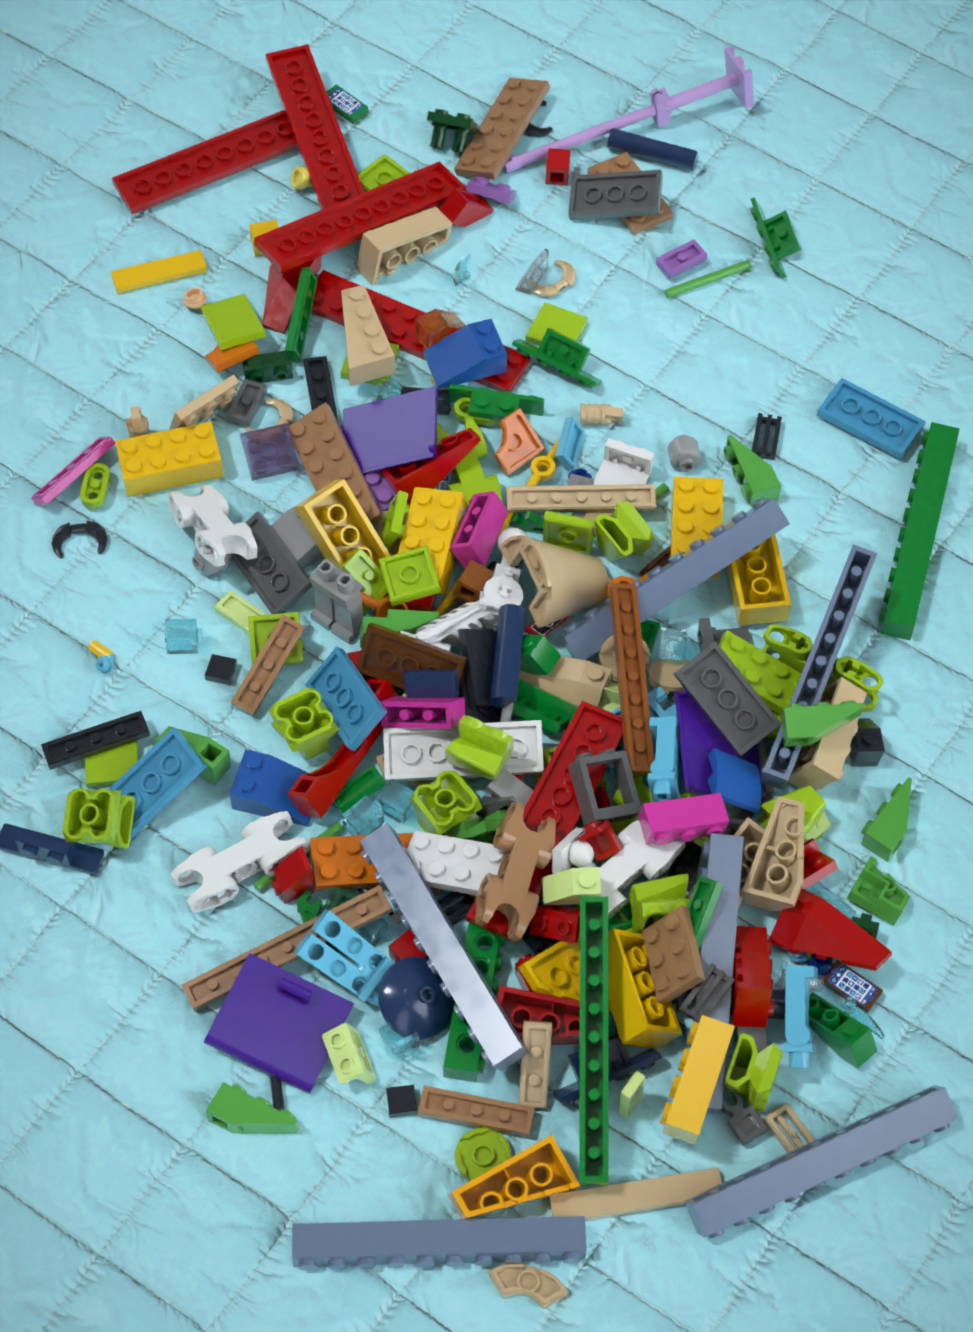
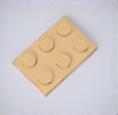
M233 374L176 411L169 429L194 425L199 420L204 422L214 415L213 411L219 407L222 409L228 407L233 402V397L237 393L239 380Z

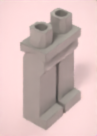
M325 559L309 577L312 587L315 588V609L311 613V619L328 631L331 629V633L350 644L359 634L364 616L360 592L362 584L356 581L353 576L347 572L344 573L335 567L332 562Z

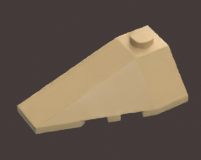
M561 656L549 675H532L519 670V678L577 706L580 705L581 701L599 707L603 697V689L611 681L612 669L587 660Z
M779 796L742 890L748 905L770 911L795 907L803 885L804 802Z

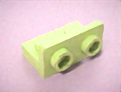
M345 1022L322 1035L340 1084L344 1085L354 1079H359L366 1084L377 1080L359 1030Z

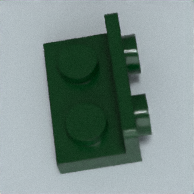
M285 351L258 354L242 361L245 379L265 383L293 378L292 362Z

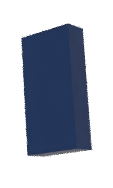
M411 669L404 672L407 698L457 697L459 695L457 669Z

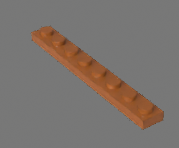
M611 583L609 586L624 751L626 750L632 774L648 776V773H651L650 766L654 761L652 733L649 727L650 713L637 586L634 584Z

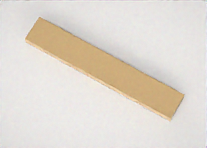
M655 484L507 486L506 488L508 513H522L529 510L532 512L614 511L616 503L623 502L624 500L630 502L637 511L656 510Z
M719 1168L554 1194L549 1196L552 1217L585 1216V1221L686 1205L685 1200L722 1184Z

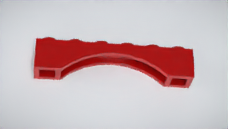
M368 679L367 684L379 701L398 696L388 680ZM381 720L355 751L347 748L343 742L336 754L325 765L299 777L287 795L302 816L322 818L364 756L369 752L373 743L382 733L384 727H381Z

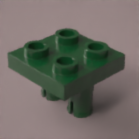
M435 109V112L428 111L426 120L434 127L429 147L443 149L446 131L453 130L455 131L451 151L463 154L466 149L468 134L475 135L478 130V125L473 121L474 119L470 118V115L457 113V116H452L448 114V111L442 109Z

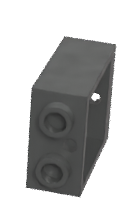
M615 748L601 751L600 755L592 756L591 752L577 755L576 760L568 765L584 826L595 820L598 823L607 819L609 823L628 820L640 813L641 804L626 750L616 752ZM613 763L624 804L598 809L587 767Z

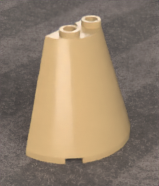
M522 535L509 537L500 545L509 566H518L521 560L524 559L539 592L528 606L537 627H544L604 601L608 585L612 580L607 576L600 557H593Z

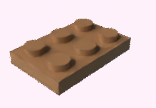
M683 905L677 907L642 931L656 999L658 1003L666 1005L705 980L697 941L693 932L694 928L690 910Z

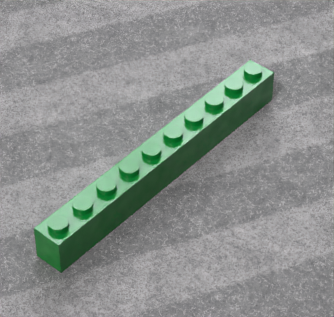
M931 422L929 431L924 430L921 445H925L924 450L919 449L916 464H920V469L914 470L911 482L915 483L916 486L915 489L910 488L907 502L911 503V507L905 508L902 522L907 524L906 528H900L897 540L902 545L901 548L896 547L892 561L897 562L896 568L891 567L888 582L892 583V587H886L883 602L887 603V608H881L878 623L882 624L880 634L911 640L960 428Z
M580 896L579 1184L580 1186H608V896Z

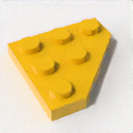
M580 931L577 943L560 941L518 967L534 992L580 1001Z

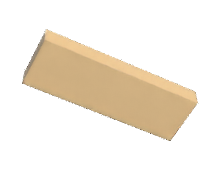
M524 1021L522 1042L529 1053L521 1058L518 1104L547 1109L552 1022Z

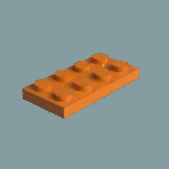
M414 833L398 834L406 849ZM368 835L310 838L309 847L315 891L375 888L379 885L383 887L374 875L377 872L374 864L369 865L361 853L364 847L360 840Z

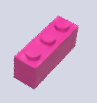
M495 491L473 495L450 547L464 569H466L471 560L478 564L486 565L509 512Z
M394 696L380 701L387 711L381 719V727L453 729L459 726V721L465 715V700L460 697L407 698L405 696Z
M721 793L644 803L638 815L646 845L656 844L657 846H663L672 841L690 842L700 837L710 838L711 833L724 834L729 823Z

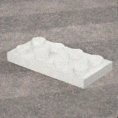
M414 831L407 848L408 853L429 887L476 896L483 878L488 873L497 876L503 856V851L493 847V844L421 831Z

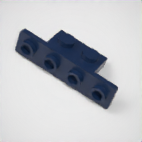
M5 823L0 831V850L45 861L53 865L95 875L104 857L103 849L78 842H66L63 838Z
M618 1034L609 1037L608 1082L624 1080L631 1075L630 1072L639 1068L640 1070H645L653 1067L656 1064L655 1061L662 1058L660 1052L651 1048L629 1058L625 1045L622 1044ZM580 1050L568 1055L577 1082L553 1092L554 1098L561 1103L569 1104L580 1099Z

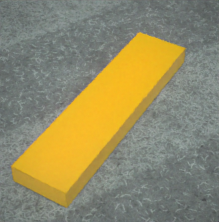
M198 250L111 271V276L116 292L119 294L206 273L208 270L202 251Z

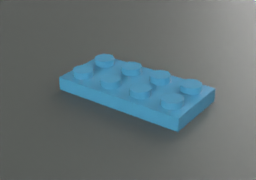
M843 378L839 380L817 411V416L899 459H902L924 428L926 422Z
M337 646L305 684L307 688H313L319 692L323 703L332 714L339 728L337 733L347 748L355 751L387 713L344 649Z
M175 727L109 788V790H121V795H130L135 799L131 839L207 767L206 763Z

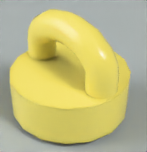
M297 166L292 171L291 184L293 188L304 190L306 187H312L310 175L306 167Z

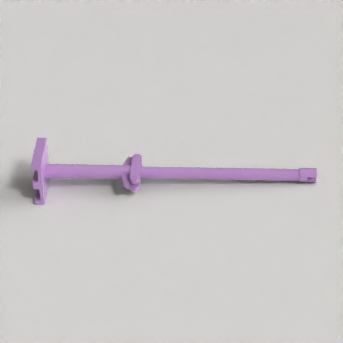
M730 46L724 49L725 76L670 97L664 87L660 89V92L656 88L652 89L650 92L651 105L521 155L508 158L503 168L506 170V173L512 172L524 165L547 157L548 148L566 150L608 134L613 128L619 130L650 117H653L659 128H663L669 123L672 110L729 88L746 109L753 107L752 70H745L744 60L741 56L735 57L734 47Z

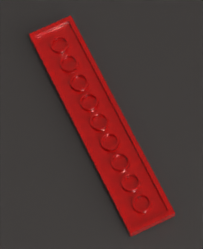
M306 44L265 54L268 68L304 165L308 169L310 181L321 210L364 193L309 45Z
M282 110L112 177V183L130 213L135 214L295 150L298 146L286 113Z
M439 161L254 238V246L280 273H283L361 240L363 233L420 213L423 210L439 207L445 202L454 188L466 191L467 187Z
M323 270L317 278L311 313L344 326L341 291L360 285ZM366 288L388 342L399 345V350L426 361L423 350L462 328ZM503 345L507 353L506 372L473 381L496 391L512 392L530 364L531 356L522 355L515 349Z
M581 701L524 808L523 821L528 829L537 832L543 820H546L548 817L555 819L554 847L577 827L581 819L568 765L576 760L577 755L591 752L592 756L600 755L601 751L615 748L617 750L623 739L621 716ZM610 763L587 767L593 792L596 791ZM552 856L544 869L534 868L528 891L537 894L539 898L543 892L542 877L552 875L553 873ZM475 899L466 916V921L479 926L475 924ZM495 910L489 922L481 928L508 939V920L503 913Z

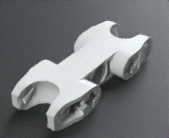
M211 485L199 486L200 495L192 497L185 496L179 491L168 492V505L175 523L180 528L188 526L194 528L196 531L195 544L197 550L212 565L216 567L225 565L224 558L226 554H239L247 560L257 558L258 547L250 527L245 522L233 524L229 520L228 503L218 490Z
M287 811L278 812L253 821L241 832L244 840L219 853L216 852L214 847L203 848L190 855L170 873L176 886H185L194 882L202 883L201 887L186 900L192 913L218 907L230 901L239 892L237 883L261 870L267 876H274L273 870L298 847H303L305 854L310 850L308 842L304 837H297L287 841L278 840L293 824L291 816Z
M639 820L625 828L617 836L623 849L599 868L601 896H608V919H611L627 903L628 900L621 893L626 887L642 874L650 881L659 878L670 868L677 856L686 847V842L679 840L672 841L663 846H657L656 844L646 845ZM591 862L589 865L579 868H590L597 866L593 862Z

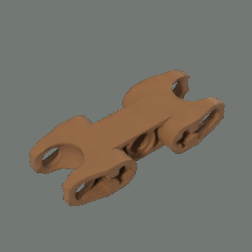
M517 801L510 805L505 817L496 830L493 847L503 851V856L497 876L488 873L481 882L476 897L475 924L481 927L489 922L495 910L503 913L508 920V939L514 942L522 938L531 919L535 915L539 896L528 891L534 868L544 869L550 861L552 849L555 845L556 829L555 819L551 817L542 821L537 832L528 829L523 821V804Z

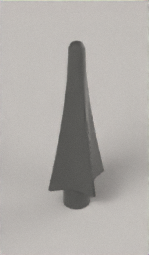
M770 793L763 797L764 803L772 798ZM743 809L729 816V823L724 835H734L747 817L752 819L756 813Z
M483 796L480 801L482 809L477 811L476 814L481 815V818L484 819L502 807L513 803L515 798L513 796Z

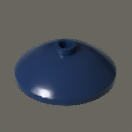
M420 956L406 957L392 964L384 973L378 990V1003L384 1020L394 1032L411 1040H425L443 1032L452 1020L455 1003L453 997L448 998L442 990L440 984L443 980L439 974L434 975L426 962L429 959ZM423 991H426L428 994L427 1000L423 997Z

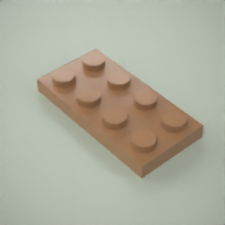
M625 152L589 167L587 174L641 170L629 154ZM661 197L660 215L620 218L630 232L635 235L672 219L673 212Z

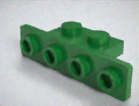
M753 197L750 199L753 206L750 208V212L754 220L759 222L756 228L760 237L765 239V242L762 243L767 255H771L772 259L769 260L772 271L774 273L778 272L783 279L787 276L781 259L802 249L787 211L785 210L766 220L761 206L756 198Z
M547 328L539 348L522 339H516L512 342V345L517 347L516 351L525 356L532 355L538 358V363L547 367L552 365L558 368V373L569 378L574 376L580 379L579 383L585 387H596L602 382V380L582 370L591 348L552 328Z
M449 385V399L451 403H456L457 400L464 397L471 398L468 408V416L500 421L518 408H521L525 414L543 416L544 398L534 395L527 396L512 392L493 391L487 388L480 389L465 385Z
M519 678L517 701L514 702L512 713L518 715L517 718L521 721L541 720L542 731L548 734H558L567 729L579 706Z

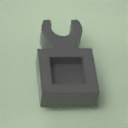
M735 1092L732 1098L736 1105L729 1106L723 1099L722 1111L732 1116L728 1119L727 1124L740 1143L745 1146L765 1134L768 1128L752 1105L746 1109L743 1108V1099L739 1093Z

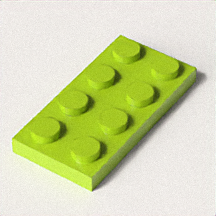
M727 630L722 635L719 646L766 705L781 715L783 709L791 702L801 673Z

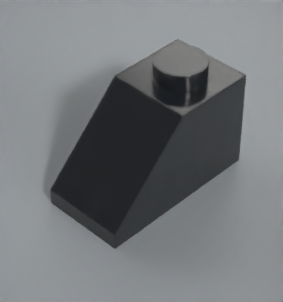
M870 718L858 719V730L850 743L852 767L877 766L885 752L881 728Z

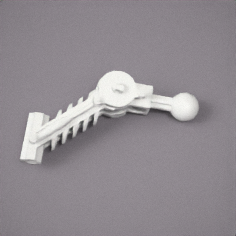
M510 527L499 535L497 542L498 550L502 555L500 545L509 537L527 536L524 531L519 528ZM503 555L501 564H496L491 579L486 582L483 591H480L478 601L465 603L448 612V614H444L438 619L429 622L427 625L421 626L416 630V634L400 631V633L450 651L451 646L460 644L458 631L462 629L497 631L499 608L505 604L520 606L522 603L523 590L518 584L521 570L516 569L515 566H509Z

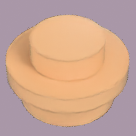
M200 288L187 290L183 299L184 305L192 309H199L207 301L206 294Z

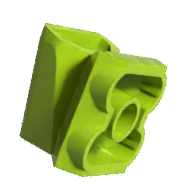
M626 500L617 502L612 517L600 514L595 518L598 548L608 561L615 562L631 554L642 557L644 551L651 547L650 541L654 539L652 529L630 502Z
M308 687L274 703L269 710L274 720L271 724L274 730L286 740L292 752H299L307 760L326 752L329 749L328 740L339 730L332 714L323 703L321 695L313 688Z
M464 715L459 721L460 737L453 740L445 750L447 761L451 765L496 781L504 764L512 754L514 748L513 737L498 728L485 725L474 717Z
M456 770L441 772L434 782L429 785H420L416 788L414 794L408 797L416 811L418 824L427 833L447 835V830L462 821L481 820L476 812L482 809V805L476 794Z
M810 785L780 796L804 802V842L811 838L815 840L821 838L824 831L832 826L824 813L825 800ZM777 798L767 801L760 806L764 814L757 821L764 829L767 827Z
M105 788L100 790L73 789L67 794L62 830L66 842L106 843L120 849H128L132 832L135 799L130 795H121V790Z
M680 874L632 885L629 893L632 911V932L643 934L642 931L677 907L681 905L688 907L690 899L685 898L688 874Z
M745 1033L741 1034L725 1078L726 1091L739 1093L742 1097H745L748 1107L752 1105L756 1112H764L783 1051L779 1050L775 1043H772L758 1053L754 1038Z

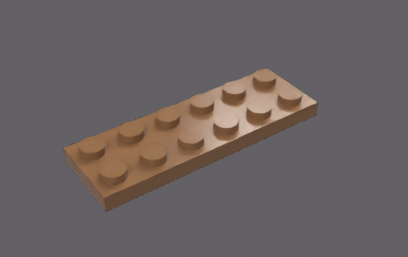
M509 78L456 164L454 170L457 176L497 179L550 89L548 81Z
M326 402L286 427L316 492L334 480L344 479L372 525L384 518L330 406Z

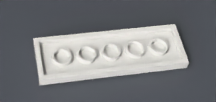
M541 720L484 723L490 727L498 728L513 737L514 748L509 760L503 766L513 775L543 774ZM459 726L453 729H383L386 782L436 780L441 772L456 770L462 778L482 777L451 765L447 761L445 750L453 740L460 737Z

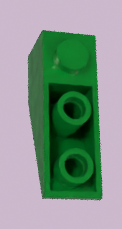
M523 635L520 670L532 675H549L561 658V654L544 635Z
M812 992L809 995V1026L839 1057L859 1068L877 1052L870 1028Z

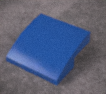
M713 748L708 755L713 773L708 778L712 794L721 793L723 801L757 814L761 805V780L758 766Z

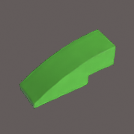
M388 609L386 617L363 616L359 630L360 648H362L367 626L371 622L399 633L404 631L416 634L418 628L438 619L439 612Z

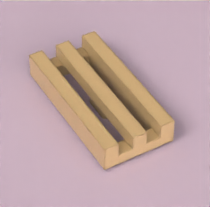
M788 1103L783 1104L763 1119L787 1153L795 1150V1148L775 1123L774 1118L797 1148L803 1146V1143L781 1116L783 1112L807 1144L815 1140Z

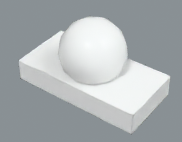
M576 827L552 849L553 874L568 870L572 865L584 867L592 862L594 857L593 847L585 840L580 842L577 838L584 832L582 828Z

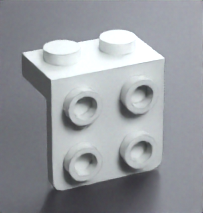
M608 438L604 448V460L594 479L593 485L646 484L653 469L654 453L644 448L628 445L623 441Z

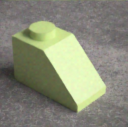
M599 867L571 868L542 877L543 905L580 904V896H601Z

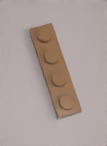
M285 615L281 616L233 697L232 705L252 716L256 714L305 631V626Z
M425 1085L418 1108V1116L477 1128H490L492 1131L527 1138L530 1136L535 1107Z

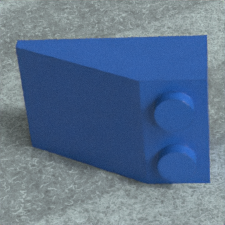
M492 318L470 323L423 350V355L438 389L449 387L450 384L458 385L506 372L507 353Z
M245 749L230 791L231 807L233 810L263 817L287 811L291 816L293 824L308 827L311 817L302 816L287 795L299 777L308 772L272 755Z

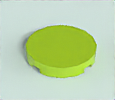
M485 1127L472 1129L465 1133L455 1150L456 1168L461 1176L469 1182L512 1158L511 1148L506 1138L499 1132L497 1133Z

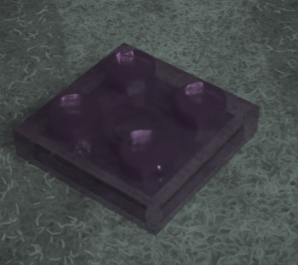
M287 423L240 434L252 481L299 470V463Z

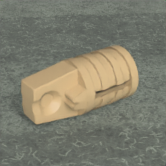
M581 403L580 425H611V422L623 421V408L611 407V404Z
M140 406L130 407L131 417L126 419L129 438L150 434L148 418L142 415Z

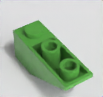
M728 435L726 446L723 448L724 456L732 464V473L734 478L739 480L741 484L743 498L748 500L751 507L753 502L762 497H765V499L775 498L776 501L779 500L781 485L773 467L732 435Z
M848 700L836 705H830L828 702H819L814 704V706H803L802 704L788 705L781 714L784 747L814 744L859 717L864 709V703Z
M168 726V728L154 741L152 745L154 746L173 727ZM178 729L207 765L199 776L215 785L231 768L230 750L209 737Z
M910 777L907 778L903 785L898 783L890 795L892 799L888 803L884 801L876 812L877 818L874 821L869 820L861 831L864 834L861 845L886 862L891 859L902 845L906 834L912 783Z
M223 1082L206 1109L208 1121L231 1133L297 1134L299 1131L298 1121L294 1114L285 1109L279 1111L271 1107V1103L259 1096L254 1098L246 1094V1090L236 1084L230 1086Z

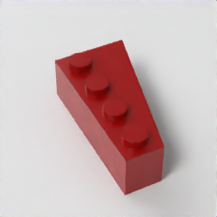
M737 926L733 964V978L735 981L732 984L733 1026L766 1028L768 1017H773L774 1000H771L773 994V979H771L772 959H769V956H771L772 940L767 939V928Z
M500 985L497 1000L521 1040H523L524 1021L552 1022L551 1045L580 1044V1001ZM608 1007V1021H609L610 1007Z

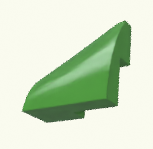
M498 810L482 820L462 821L447 830V834L449 837L455 838L496 834V830L508 810Z
M870 856L847 899L894 926L911 896L895 883V879L889 873L883 875L875 866L877 860Z

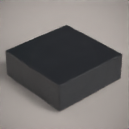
M212 654L205 672V680L230 685L237 666V659Z
M414 1084L386 1088L389 1118L417 1115Z

